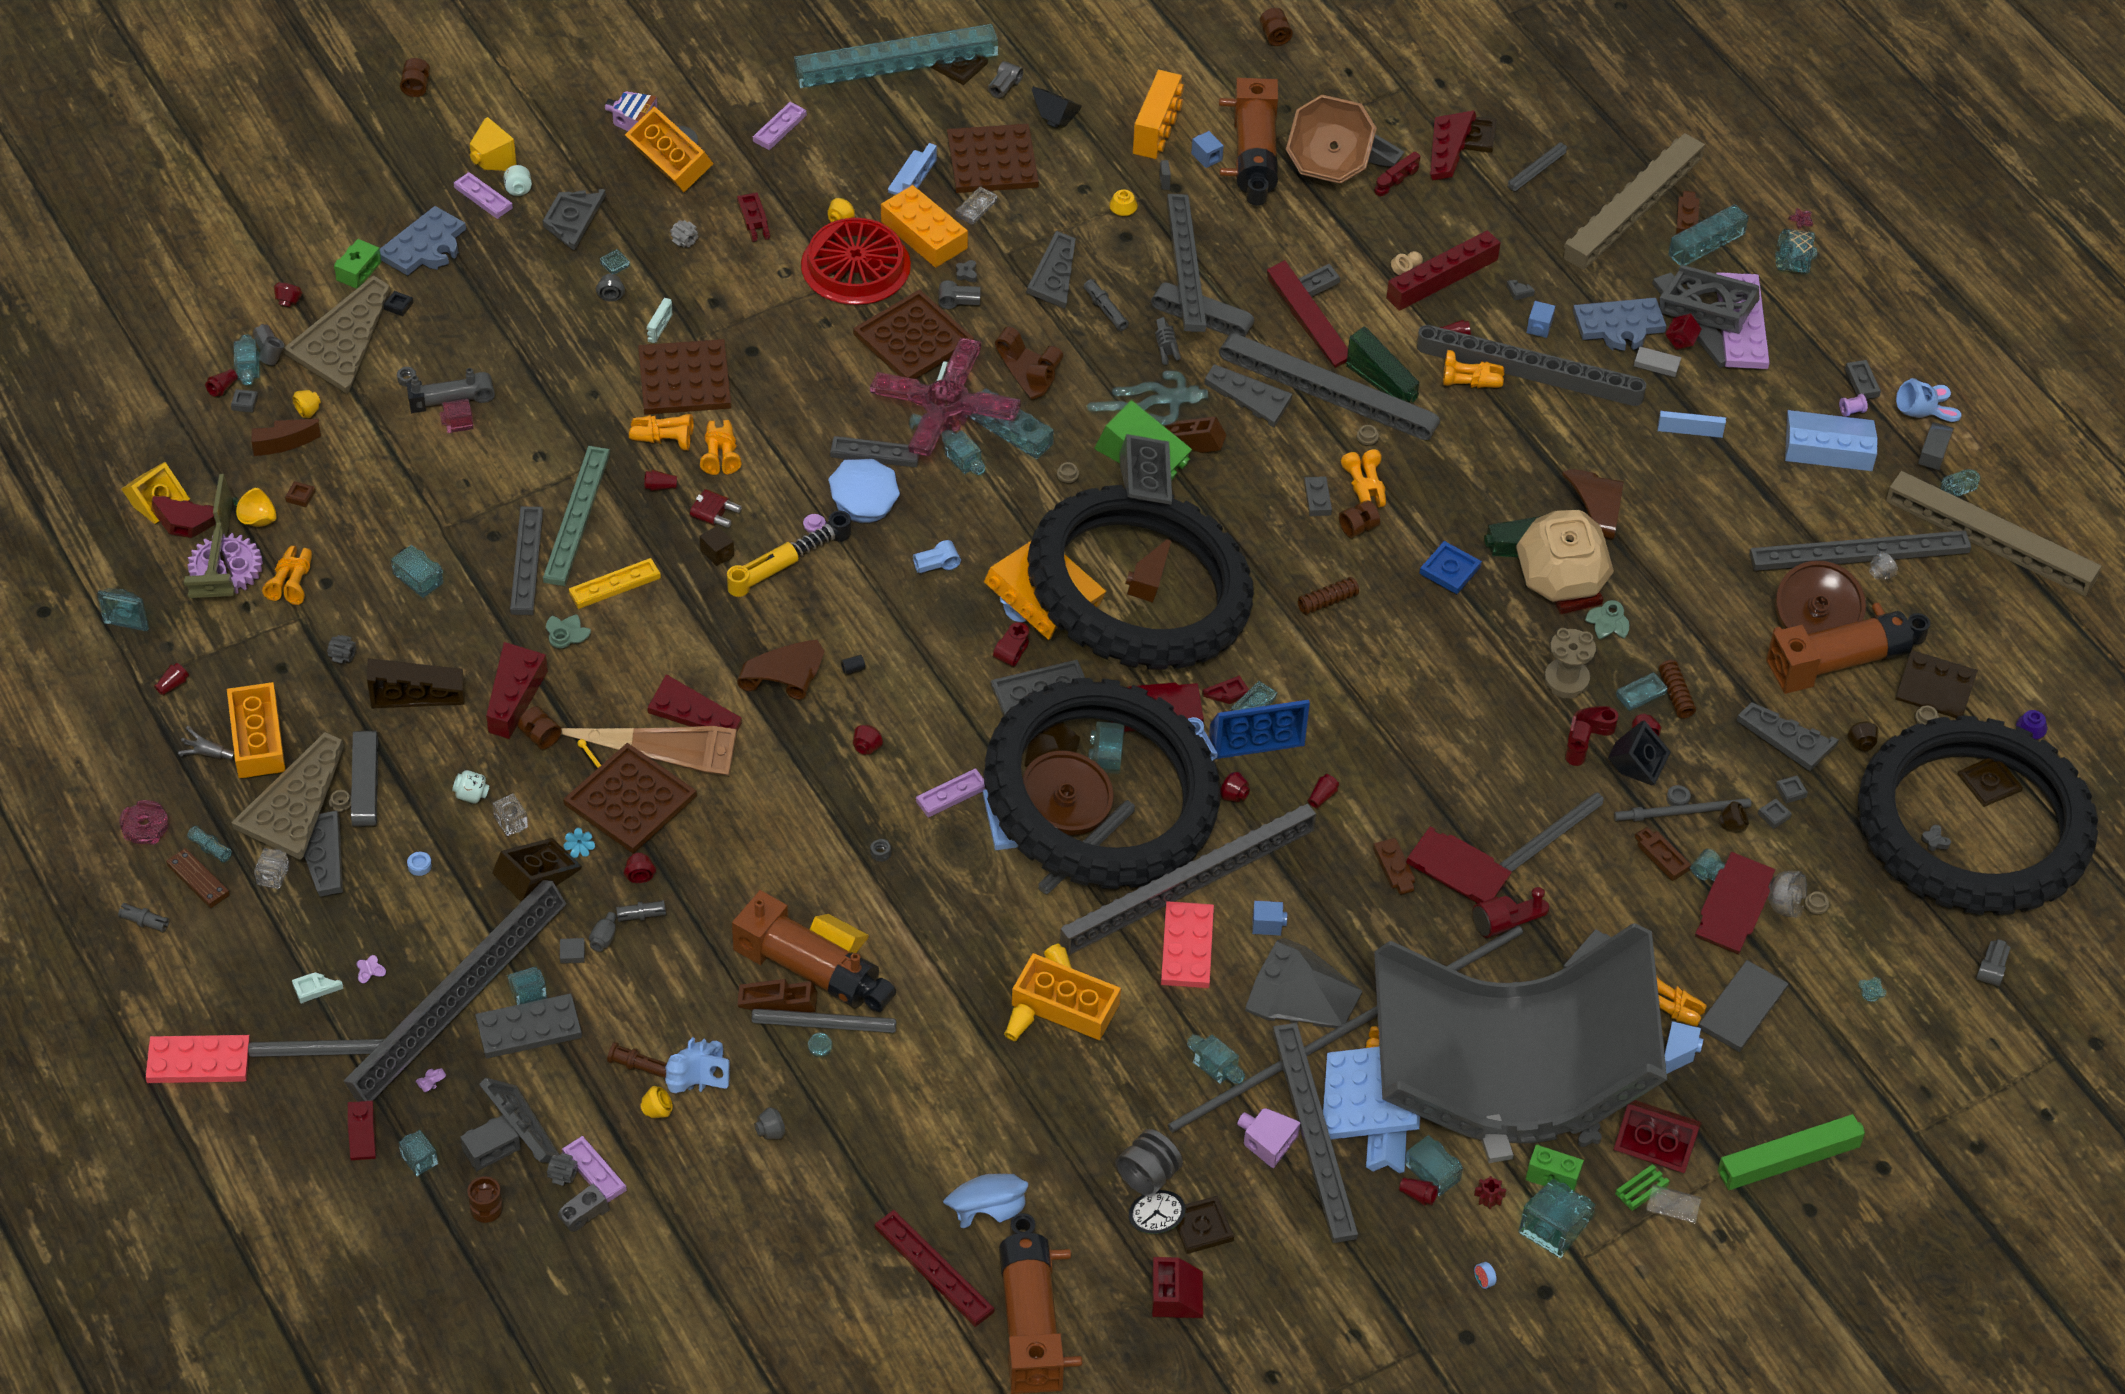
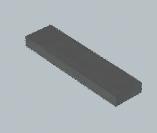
M834 436L830 451V457L849 460L874 459L883 464L916 468L920 456V446Z

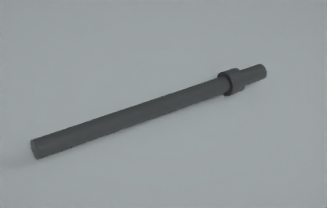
M1750 798L1648 809L1635 807L1629 811L1614 812V820H1633V822L1643 821L1644 818L1720 811L1732 801L1741 803L1744 808L1751 807Z

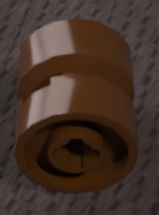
M1270 8L1262 13L1260 24L1268 42L1273 46H1281L1290 41L1293 32L1284 11L1280 8Z
M410 58L404 63L400 82V89L404 94L410 97L424 95L430 73V66L426 61L419 58Z
M1369 500L1357 504L1354 508L1350 507L1341 511L1338 517L1343 532L1349 538H1354L1363 534L1364 530L1369 531L1380 525L1378 510Z
M538 706L531 707L525 711L518 722V728L543 750L554 745L562 732L561 727Z
M486 1176L473 1180L467 1190L471 1215L475 1220L482 1223L493 1222L499 1218L503 1210L500 1185L495 1179Z

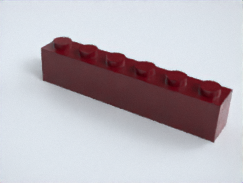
M1486 230L1389 280L1386 299L1401 311L1497 261L1501 242Z

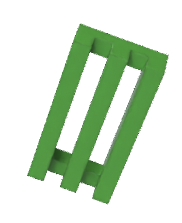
M1652 1164L1619 1187L1615 1194L1633 1211L1666 1188L1670 1181L1667 1178L1664 1179L1662 1177L1663 1174L1660 1171L1657 1172L1656 1167ZM1655 1181L1659 1182L1634 1201H1630L1631 1198L1636 1196L1638 1193L1644 1191L1648 1186L1653 1184Z

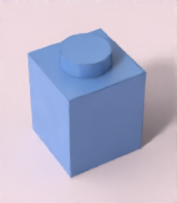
M1208 131L1192 139L1191 154L1207 168L1223 160L1224 145Z
M1535 301L1529 317L1527 333L1547 338L1553 322L1555 306Z
M1254 901L1252 934L1281 936L1282 926H1287V912H1283V902Z

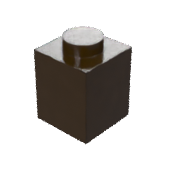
M717 525L700 535V551L715 566H718L723 562L729 561L734 556V541Z

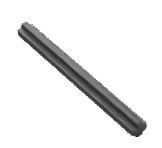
M1597 792L1592 794L1503 860L1500 865L1510 871L1515 870L1600 807L1604 801L1603 796Z
M1129 800L1124 801L1083 842L1099 846L1135 811V805ZM1049 873L1038 884V889L1044 894H1048L1066 875L1059 873L1056 876Z
M753 1009L751 1017L753 1023L890 1033L896 1031L897 1024L894 1018Z
M385 1039L250 1042L248 1054L251 1057L371 1054Z

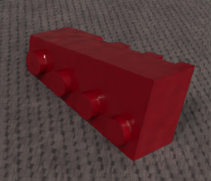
M507 642L503 643L486 714L488 733L510 739L518 725L519 719L525 713L548 672L546 654Z

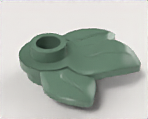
M1607 601L1602 607H1595L1587 613L1585 621L1595 624V632L1599 640L1613 632L1624 639L1629 632V621L1623 615L1624 608L1618 601ZM1615 608L1617 611L1612 613L1609 609Z
M573 615L563 621L555 616H551L546 623V629L550 634L549 642L555 648H565L570 643H581L591 633V629L581 628L578 615Z

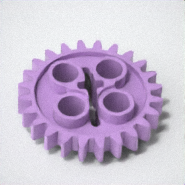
M223 533L221 552L232 576L235 593L238 594V588L241 587L247 590V583L253 585V578L259 579L258 572H262V556L260 549H257L255 543L251 544L249 538L243 541L242 535L234 538L233 533L228 538H225ZM204 539L205 545L197 544V550L191 551L192 556L188 557L190 576L204 575L205 571H207L212 541ZM220 556L217 573L227 574L226 567Z

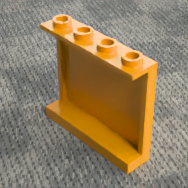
M1030 541L990 567L984 583L1050 640L1055 629L1058 627L1049 619V611H1045L1039 604L1034 594L1035 586H1032L1029 580V563L1027 558ZM1064 554L1067 571L1077 589L1094 606H1100L1106 590Z

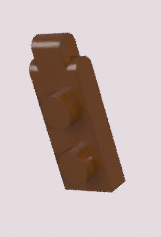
M1683 191L1682 196H1678L1676 234L1697 236L1699 198H1695L1696 192Z
M1645 827L1635 834L1638 847L1672 881L1690 871L1691 864L1658 831L1652 832L1648 827Z
M1396 838L1374 843L1373 850L1391 888H1397L1400 895L1414 892L1413 883H1415V878L1409 865L1406 863V858Z

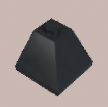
M1032 87V93L1040 115L1047 119L1046 123L1056 128L1059 125L1067 126L1081 110L1082 105L1048 90Z
M1644 720L1615 742L1608 759L1620 774L1652 786L1656 784L1671 752Z

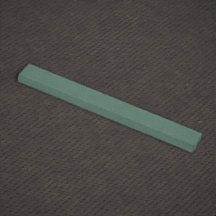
M588 446L543 576V583L566 586L610 456V449Z

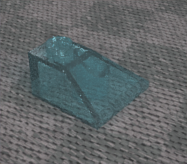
M107 588L98 591L97 595L104 623L148 631L149 627L142 598L123 589Z

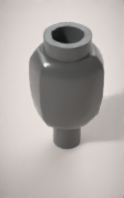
M608 912L606 918L599 920L593 927L589 935L590 947L593 950L600 952L611 944L616 931L614 921L617 916L615 913Z

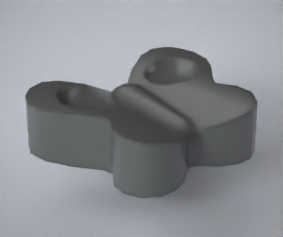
M974 260L956 264L957 280L965 279L969 282H976L977 274L974 271L976 269V262Z
M1933 825L1930 831H1925L1921 837L1923 842L1928 843L1930 851H1935L1936 848L1948 849L1951 844L1949 838L1941 836V827L1939 825Z
M1597 1123L1581 1131L1578 1138V1145L1580 1147L1601 1142L1600 1124Z

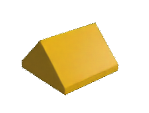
M830 914L815 916L810 930L853 953H857L869 938L868 934Z

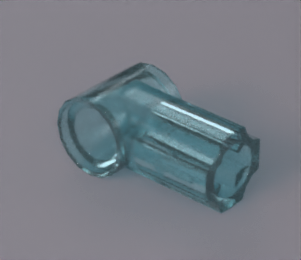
M1704 849L1691 865V871L1702 880L1709 878L1715 881L1719 870L1724 869L1725 863L1721 861L1720 856L1714 850Z

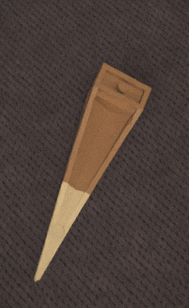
M717 726L615 729L561 728V735L584 739L587 742L617 750L626 743H629L650 759L706 774L730 776L737 736L736 729Z

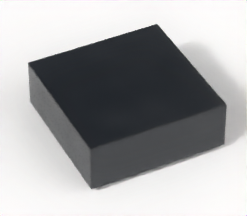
M394 291L383 305L384 310L403 317L414 302L413 297Z

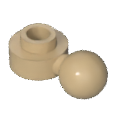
M1416 251L1410 252L1408 255L1398 254L1392 259L1391 267L1396 274L1401 275L1422 264L1423 257Z

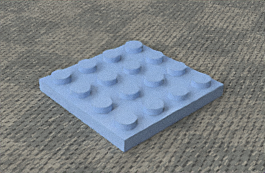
M1380 1046L1327 1053L1323 1115L1330 1139L1419 1129V1115L1382 1100Z

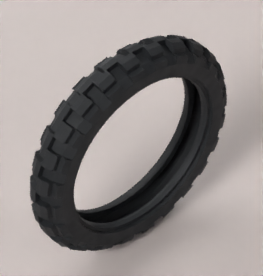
M1122 485L1104 486L1101 491L1098 488L1084 490L1077 493L1076 496L1072 498L1069 496L1056 504L1054 510L1048 511L1040 520L1028 551L1029 580L1031 585L1035 586L1034 594L1039 604L1045 611H1049V619L1061 631L1066 629L1068 637L1081 647L1087 645L1092 648L1093 654L1106 660L1109 657L1118 659L1121 665L1134 668L1138 667V664L1146 665L1147 669L1166 670L1170 665L1173 669L1190 667L1195 665V662L1203 663L1218 656L1221 650L1228 649L1236 641L1238 635L1242 633L1253 606L1254 587L1252 577H1249L1251 571L1245 556L1239 552L1238 544L1228 532H1222L1223 527L1210 515L1205 517L1200 513L1199 507L1188 501L1182 503L1174 499L1175 495L1173 494L1172 504L1170 505L1130 498L1127 496L1126 489ZM1129 525L1159 532L1179 542L1202 562L1215 585L1217 606L1202 620L1191 625L1173 629L1145 628L1120 621L1094 606L1077 589L1066 568L1064 549L1074 538L1082 533L1103 526Z
M1074 678L1071 683L1058 681L1044 686L1041 691H1032L1021 698L1016 706L1011 707L1005 713L999 725L995 728L984 760V787L988 792L987 800L992 814L999 819V826L1007 838L1015 841L1018 844L1017 849L1028 859H1036L1042 863V869L1056 876L1061 873L1071 877L1070 882L1087 886L1088 883H1095L1100 888L1118 889L1120 885H1127L1130 888L1149 884V881L1157 880L1163 875L1187 865L1196 857L1199 850L1204 847L1213 830L1220 806L1221 790L1218 786V770L1216 763L1211 760L1209 747L1203 737L1194 732L1195 726L1184 715L1178 716L1173 711V705L1161 697H1158L1156 700L1148 696V690L1135 685L1127 688L1120 686V681L1105 678L1101 682H1093L1090 678ZM1094 718L1128 726L1154 742L1171 761L1182 788L1183 806L1181 815L1167 832L1140 845L1119 848L1103 847L1077 840L1053 826L1032 803L1026 791L1021 772L1024 750L1039 733L1055 724L1068 720Z
M1957 716L1956 720H1950L1949 717H1941L1928 720L1926 725L1917 723L1902 730L1901 735L1892 736L1881 746L1879 752L1874 754L1868 763L1861 780L1857 808L1860 812L1859 822L1863 835L1869 840L1868 846L1877 860L1885 863L1884 868L1897 881L1901 882L1904 880L1907 882V888L1922 898L1926 895L1936 899L1935 904L1948 909L1957 906L1964 908V912L1983 915L1984 911H1992L1993 915L2014 914L2017 909L2026 912L2041 907L2044 902L2048 900L2050 902L2065 894L2070 886L2078 882L2089 865L2096 847L2098 837L2097 810L2094 803L2091 802L2092 794L2086 782L2081 777H2078V770L2067 758H2060L2057 755L2058 749L2042 739L2039 742L2032 738V732L2017 726L2016 729L2004 726V721L1988 718L1987 722L1978 721L1976 716ZM1964 756L1983 759L1990 758L1994 759V762L2000 761L2005 766L2014 769L2032 781L2047 797L2058 819L2060 829L2059 843L2053 852L2039 863L2015 872L1999 874L1979 873L1952 866L1930 854L1908 833L1897 811L1895 801L1896 788L1911 771L1937 759Z

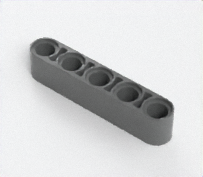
M1166 282L1160 284L1151 298L1152 305L1160 311L1182 318L1178 286ZM1202 295L1207 328L1228 336L1235 333L1246 337L1254 324V317L1249 312Z
M377 730L353 731L352 827L377 826L378 733Z

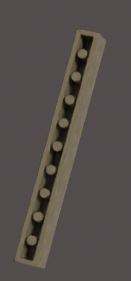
M1686 133L1679 139L1676 138L1667 150L1664 149L1656 160L1650 162L1646 170L1639 172L1632 183L1629 182L1620 194L1617 193L1608 205L1603 206L1599 214L1592 216L1585 227H1581L1572 239L1569 238L1564 245V259L1585 270L1702 160L1705 144Z
M1901 471L1889 488L1886 502L1949 532L1966 531L1970 542L2085 597L2097 581L2102 565Z

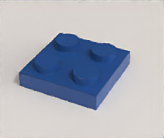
M1444 541L1421 566L1419 574L1458 594L1480 569L1482 561Z

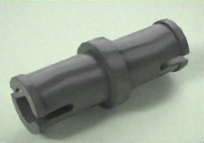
M664 900L643 903L641 901L636 905L616 907L618 922L633 919L643 921L647 917L666 915Z
M123 903L121 907L124 909H119L118 917L136 922L140 927L147 926L162 933L166 931L164 926L168 927L169 918L151 913L147 908L140 909Z

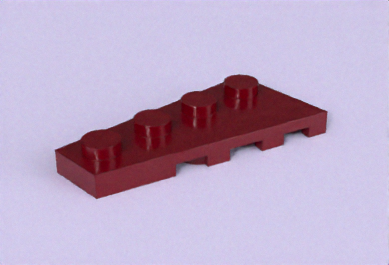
M1474 110L1435 117L1430 171L1432 181L1453 177L1460 159L1459 153L1464 149L1466 144L1465 138L1470 134L1472 121L1476 119Z
M667 674L648 706L649 714L690 727L717 726L736 729L738 732L742 724L740 716Z

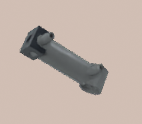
M472 368L466 369V379L422 385L418 377L413 376L411 378L412 381L406 383L411 414L425 412L428 406L469 400L486 403L495 396L491 375L486 372L474 374Z

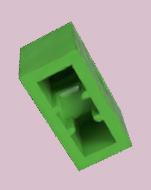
M357 239L353 245L348 247L346 253L335 262L336 280L356 289L360 287L380 265V248Z
M1536 1145L1528 1166L1526 1180L1573 1196L1584 1160Z

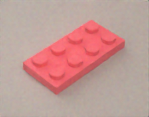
M1166 901L1161 985L1209 988L1214 905Z
M249 1035L151 1036L146 1082H246L250 1037Z

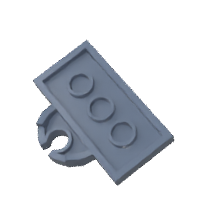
M434 206L380 248L381 261L407 276L422 264L438 270V266L449 263L448 256L441 253L448 252L452 258H456L459 251L455 238L466 230V224Z
M1656 298L1573 306V314L1582 340L1604 338L1606 345L1612 351L1615 348L1625 350L1626 341L1624 339L1632 341L1631 348L1634 350L1643 346L1646 334L1664 333L1666 331V324Z

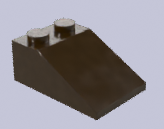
M553 838L501 851L492 874L522 902L543 880L553 881L555 886L581 870L582 865Z

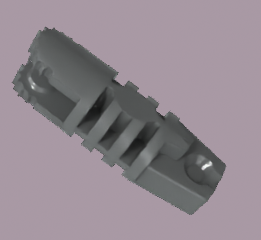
M1164 317L1157 319L1158 330L1155 334L1162 363L1166 365L1169 364L1167 355L1173 354L1176 360L1181 359L1173 326H1169Z

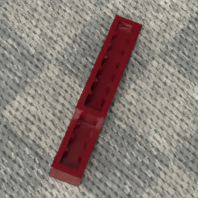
M1284 260L1267 269L1269 282L1288 304L1291 314L1334 368L1353 359L1352 353L1287 262Z

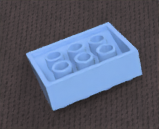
M1787 411L1785 461L1873 471L1877 456V433L1874 420Z

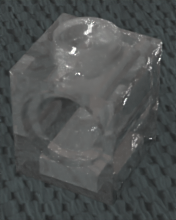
M514 793L492 803L494 817L506 836L521 832L524 828L528 827L527 813Z
M263 849L254 869L258 885L280 889L289 869L287 853L278 849Z

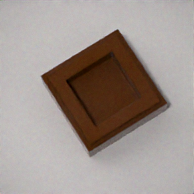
M294 481L285 496V500L291 504L307 507L315 493V487Z

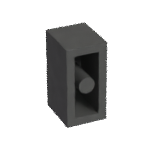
M504 1115L492 1118L486 1124L476 1129H471L460 1136L462 1151L476 1172L520 1150L519 1135Z

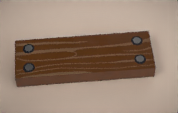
M186 848L166 860L167 866L209 908L230 896L229 890Z

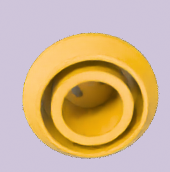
M1123 189L1113 195L1109 202V207L1116 215L1125 217L1137 210L1138 203L1131 191Z
M835 198L829 206L828 218L830 222L845 218H855V211L847 200Z
M310 390L296 391L292 397L296 410L303 418L310 419L317 412L321 403L317 393H312Z
M652 1086L642 1097V1112L651 1118H664L671 1114L673 1105L669 1094L662 1087Z

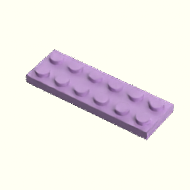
M1716 273L1759 285L1760 300L1755 304L1744 322L1740 334L1721 329L1725 367L1768 369L1769 355L1759 275ZM1717 293L1718 302H1724L1722 297ZM1734 308V311L1739 312L1741 310Z

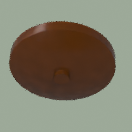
M1809 561L1797 565L1784 576L1776 591L1775 609L1784 629L1803 625L1807 634L1863 621L1866 612V600L1861 585L1845 568L1828 561Z
M1071 751L1045 753L1029 764L1022 777L1026 791L1037 810L1053 826L1067 835L1084 834L1096 829L1105 821L1112 807L1114 794L1108 775L1100 765L1082 754Z

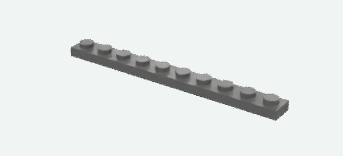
M1168 194L1167 206L1184 331L1205 332L1206 319L1189 196L1185 194Z
M1966 531L1759 547L1751 548L1749 555L1754 571L1794 568L1799 564L1809 561H1828L1835 564L1963 554L1970 553L1971 544Z
M1297 1023L1273 1026V1036L1297 1120L1300 1122L1302 1138L1332 1243L1355 1240L1358 1237L1357 1229Z

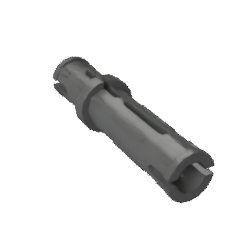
M1094 279L1088 280L1083 288L1092 297L1093 303L1102 309L1118 331L1125 330L1129 325L1128 320L1111 302L1108 293L1102 290Z

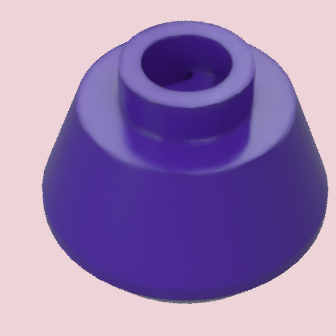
M2036 710L2027 711L2018 718L2016 727L2018 726L2032 732V738L2034 739L2044 737L2048 730L2045 716Z

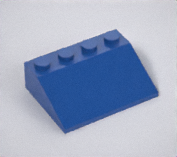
M1309 700L1217 713L1211 721L1209 728V739L1218 753L1216 759L1305 746L1310 706Z

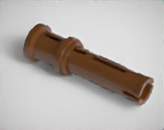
M613 1042L607 1057L608 1063L616 1062L626 1066L628 1070L636 1068L661 1078H666L665 1067L667 1063L640 1054L638 1049L634 1048L631 1050L619 1046L618 1042Z

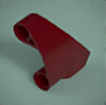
M1609 706L1588 707L1577 711L1573 715L1565 759L1570 765L1580 766L1585 762L1591 733L1604 736L1615 733L1619 714L1614 708Z

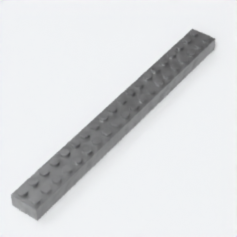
M1309 804L1299 806L1296 810L1288 812L1284 816L1276 818L1272 822L1264 824L1244 836L1238 837L1233 842L1226 843L1223 847L1214 849L1211 853L1202 855L1199 859L1191 861L1187 865L1179 867L1175 871L1165 874L1145 886L1139 887L1136 891L1127 893L1124 897L1115 899L1112 903L1103 905L1100 909L1092 911L1070 924L1064 925L1060 931L1061 946L1066 948L1069 956L1166 906V901L1175 902L1313 832L1316 813Z
M543 880L344 1080V1083L357 1102L373 1101L566 905L553 881Z

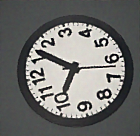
M1158 1190L1153 1196L1141 1195L1132 1203L1129 1209V1220L1132 1226L1141 1232L1148 1234L1163 1233L1173 1229L1182 1221L1186 1210L1185 1203L1179 1195L1167 1190Z

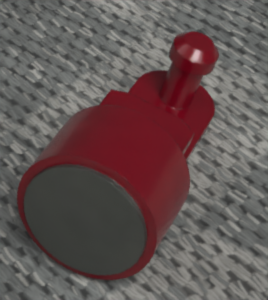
M1541 887L1533 888V899L1516 904L1508 896L1495 897L1475 904L1473 907V919L1476 928L1483 937L1489 938L1506 932L1514 926L1545 916L1549 912V904L1543 900L1545 890Z

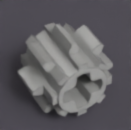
M678 221L670 231L673 237L672 241L682 247L694 245L696 239H698V232L695 230L697 227L690 221Z

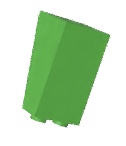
M1132 400L1105 426L1094 448L1120 463V451L1126 434L1168 441L1171 481L1178 473L1176 470L1179 467L1183 469L1190 461L1188 456L1192 450Z

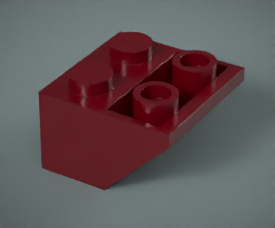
M1153 1257L1152 1317L1203 1318V1271L1178 1257Z

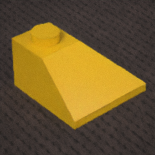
M485 118L470 142V158L473 163L478 164L484 170L506 171L509 167L516 165L514 139L490 118Z
M166 462L140 475L121 489L132 506L154 524L159 522V520L151 511L153 496H166L177 501L190 500Z

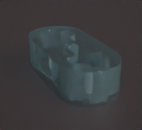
M1971 469L1960 471L1943 478L1940 489L1956 497L1977 489L1980 475Z

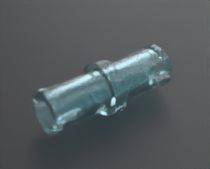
M194 826L189 830L187 837L201 846L202 851L211 853L221 862H226L232 854L231 849L218 842L217 837L208 835L198 826Z

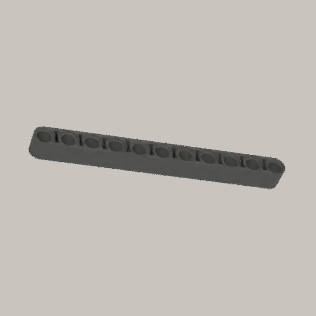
M1424 325L1418 331L1416 347L1425 354L1445 359L1447 350H1453L1456 360L1461 363L1480 364L1481 361L1484 363L1487 361L1503 366L1504 374L1631 406H1638L1644 400L1646 382L1639 377L1431 325Z
M1230 334L1219 349L1220 356L1230 363L1419 439L1429 440L1440 424L1439 417L1431 411L1241 335Z

